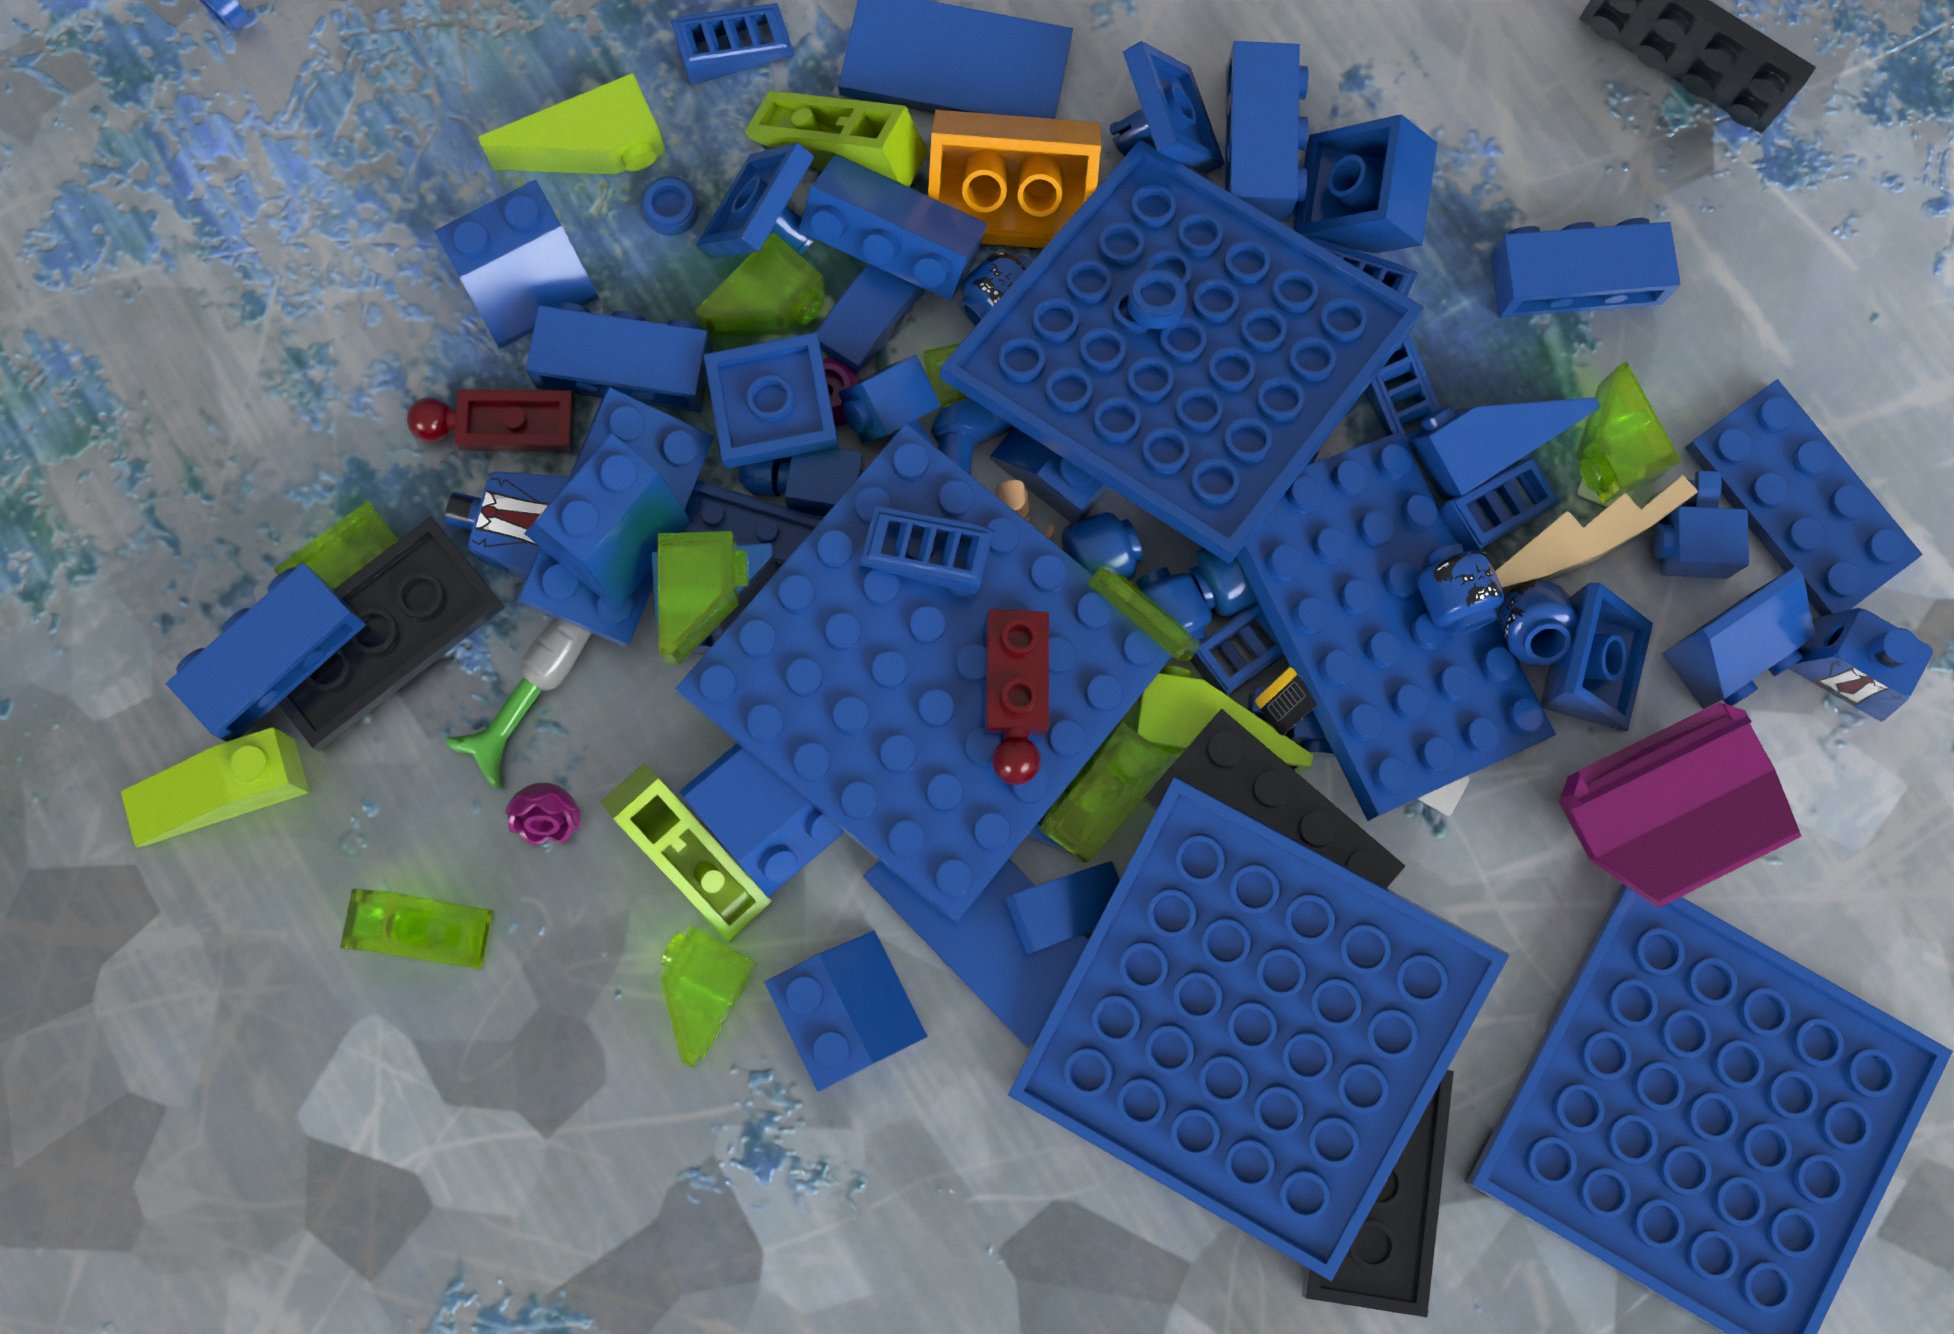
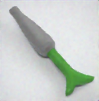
M555 618L535 639L523 656L520 663L523 678L490 725L485 730L475 734L446 738V744L454 751L474 755L482 774L494 788H502L503 785L501 767L507 738L542 690L547 691L558 687L566 678L591 634L590 632Z

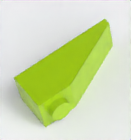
M633 73L478 136L493 170L616 175L626 170L639 171L653 164L657 157L666 154L659 128Z
M769 90L745 130L749 139L771 149L798 142L815 156L809 166L823 171L834 155L837 154L907 187H910L929 153L907 107L904 105Z
M1165 665L1138 698L1131 749L1180 756L1222 708L1299 775L1304 774L1312 767L1313 755L1285 735H1280L1275 728L1205 680L1190 678L1191 671L1188 669Z
M274 727L215 745L120 791L134 845L138 848L310 793L295 738Z
M645 762L600 801L614 821L728 942L772 902Z

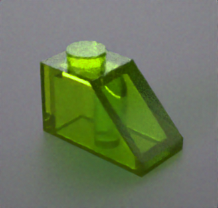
M773 232L765 240L760 251L753 252L695 310L701 330H707L709 337L789 334L798 323L803 326L810 323L823 308L825 303L823 298L826 296L823 275Z
M1628 362L1618 365L1597 387L1595 397L1601 408L1588 416L1576 454L1580 461L1579 468L1583 481L1589 489L1596 491L1602 504L1622 496L1625 492H1631L1661 478L1682 461Z
M732 531L658 533L659 655L666 666H679L739 605L738 586H749L748 551L738 550Z
M1120 722L1061 793L1038 829L1084 863L1088 862L1138 806L1169 756L1125 723Z
M352 889L340 948L481 969L492 910L389 891Z
M690 926L685 936L677 932L665 948L659 964L665 966L666 969L660 981L681 1062L691 1068L699 1069L758 963Z

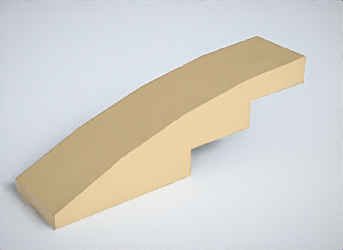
M1682 475L1642 509L1625 492L1584 528L1569 511H1566L1495 571L1504 595L1519 584L1532 580L1551 581L1590 565L1636 539L1698 492L1697 489Z

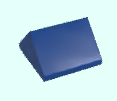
M1589 582L1570 597L1579 615L1578 623L1572 637L1570 649L1560 661L1551 663L1549 666L1540 704L1543 709L1613 729L1628 731L1653 623L1601 583Z

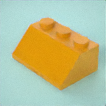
M935 110L931 132L928 196L988 223L981 244L1045 248L1097 189L1101 152L1100 122Z

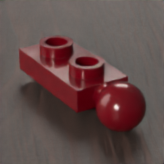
M458 389L456 409H450L444 401L438 398L424 397L415 401L409 408L407 425L410 432L417 439L424 442L440 441L450 431H455L454 444L459 451L573 452L575 396L572 391Z
M989 609L986 616L985 733H1004V740L996 746L992 755V766L995 774L1005 783L1022 785L1031 781L1037 775L1041 765L1039 750L1029 740V734L1045 735L1049 729V612Z

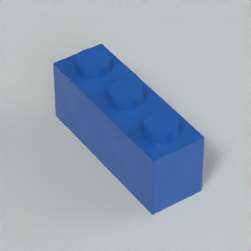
M1234 41L1226 66L1224 189L1277 221H1289L1296 202H1304L1307 190V169L1298 168V150H1305L1308 135L1307 117L1299 116V99L1305 100L1307 95L1308 66L1300 65V44Z
M835 154L810 188L799 232L952 301L973 266L988 223Z
M1641 217L1627 219L1616 226L1595 227V224L1592 222H1578L1570 224L1562 230L1542 232L1536 226L1520 227L1505 234L1491 254L1499 318L1662 305L1681 285L1671 222L1650 223L1649 219Z
M558 303L556 308L538 305L526 371L538 389L572 391L573 394L603 398L605 391L610 387L647 405L702 413L708 381L704 354L713 353V347L708 331L701 330L698 324L687 320L671 319L667 324L647 322L641 315L628 311H615L612 313V316L590 313L587 308L574 303Z
M304 562L296 569L289 568L277 575L268 586L267 591L269 593L253 607L241 609L233 614L222 627L223 633L206 648L196 649L185 656L176 668L177 674L165 683L213 736L226 742L240 738L366 626L333 588Z

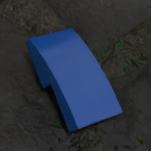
M869 264L845 291L818 329L817 335L821 350L858 373L890 341L893 325L924 295L925 289Z
M1112 861L1054 879L1005 898L1027 955L1094 931L1120 881Z

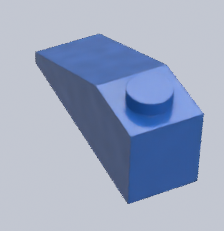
M1596 397L1478 406L1454 410L1450 404L1423 418L1420 422L1424 429L1410 437L1408 441L1440 497L1463 496L1598 410L1601 406Z

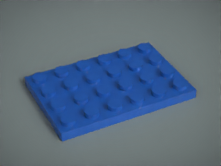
M1400 432L1306 465L1236 556L1291 668L1301 677L1317 703L1312 711L1367 821L1556 735L1518 659L1508 649L1497 619L1483 627L1459 635H1453L1451 628H1439L1433 624L1419 591L1417 579L1427 567L1431 566L1428 558L1429 555L1458 543L1440 514L1439 506Z

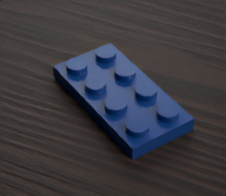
M1778 379L1685 447L1703 471L1721 472L1722 495L1734 509L1748 510V527L1783 570L1787 572L1795 566L1798 567L1804 575L1808 600L1821 616L1852 609L1923 555Z
M609 387L603 395L566 484L598 446L613 433L660 473L685 510L715 436ZM539 547L516 601L626 647L631 642L652 591L653 569L650 570L622 606L615 610Z

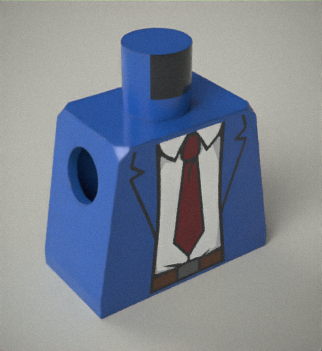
M499 471L491 472L488 476L482 498L459 492L452 493L446 507V525L472 531L468 542V549L479 561L525 581L539 546L524 533L562 490L569 477Z
M1855 608L1812 618L1816 636L1798 648L1803 658L1788 669L1882 722L1909 699L1934 650L1928 644L1917 639L1911 631L1905 628H1898L1868 610Z

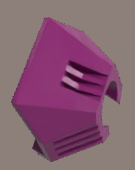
M1718 702L1569 775L1558 802L1589 860L1657 908L1802 837L1777 772L1750 725L1752 721L1745 710Z

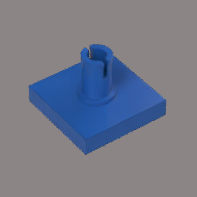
M1143 41L1124 50L1123 55L1142 108L1110 125L1111 135L1120 134V136L1112 139L1120 153L1126 156L1139 140L1145 143L1154 140L1158 153L1202 173L1209 174L1225 165L1191 67Z
M798 142L750 154L696 246L710 257L719 258L760 251L768 235H771L788 248L794 256H799L805 252L814 238L799 232L802 217L789 208L787 203L815 156Z
M817 332L704 354L721 458L725 469L839 447Z

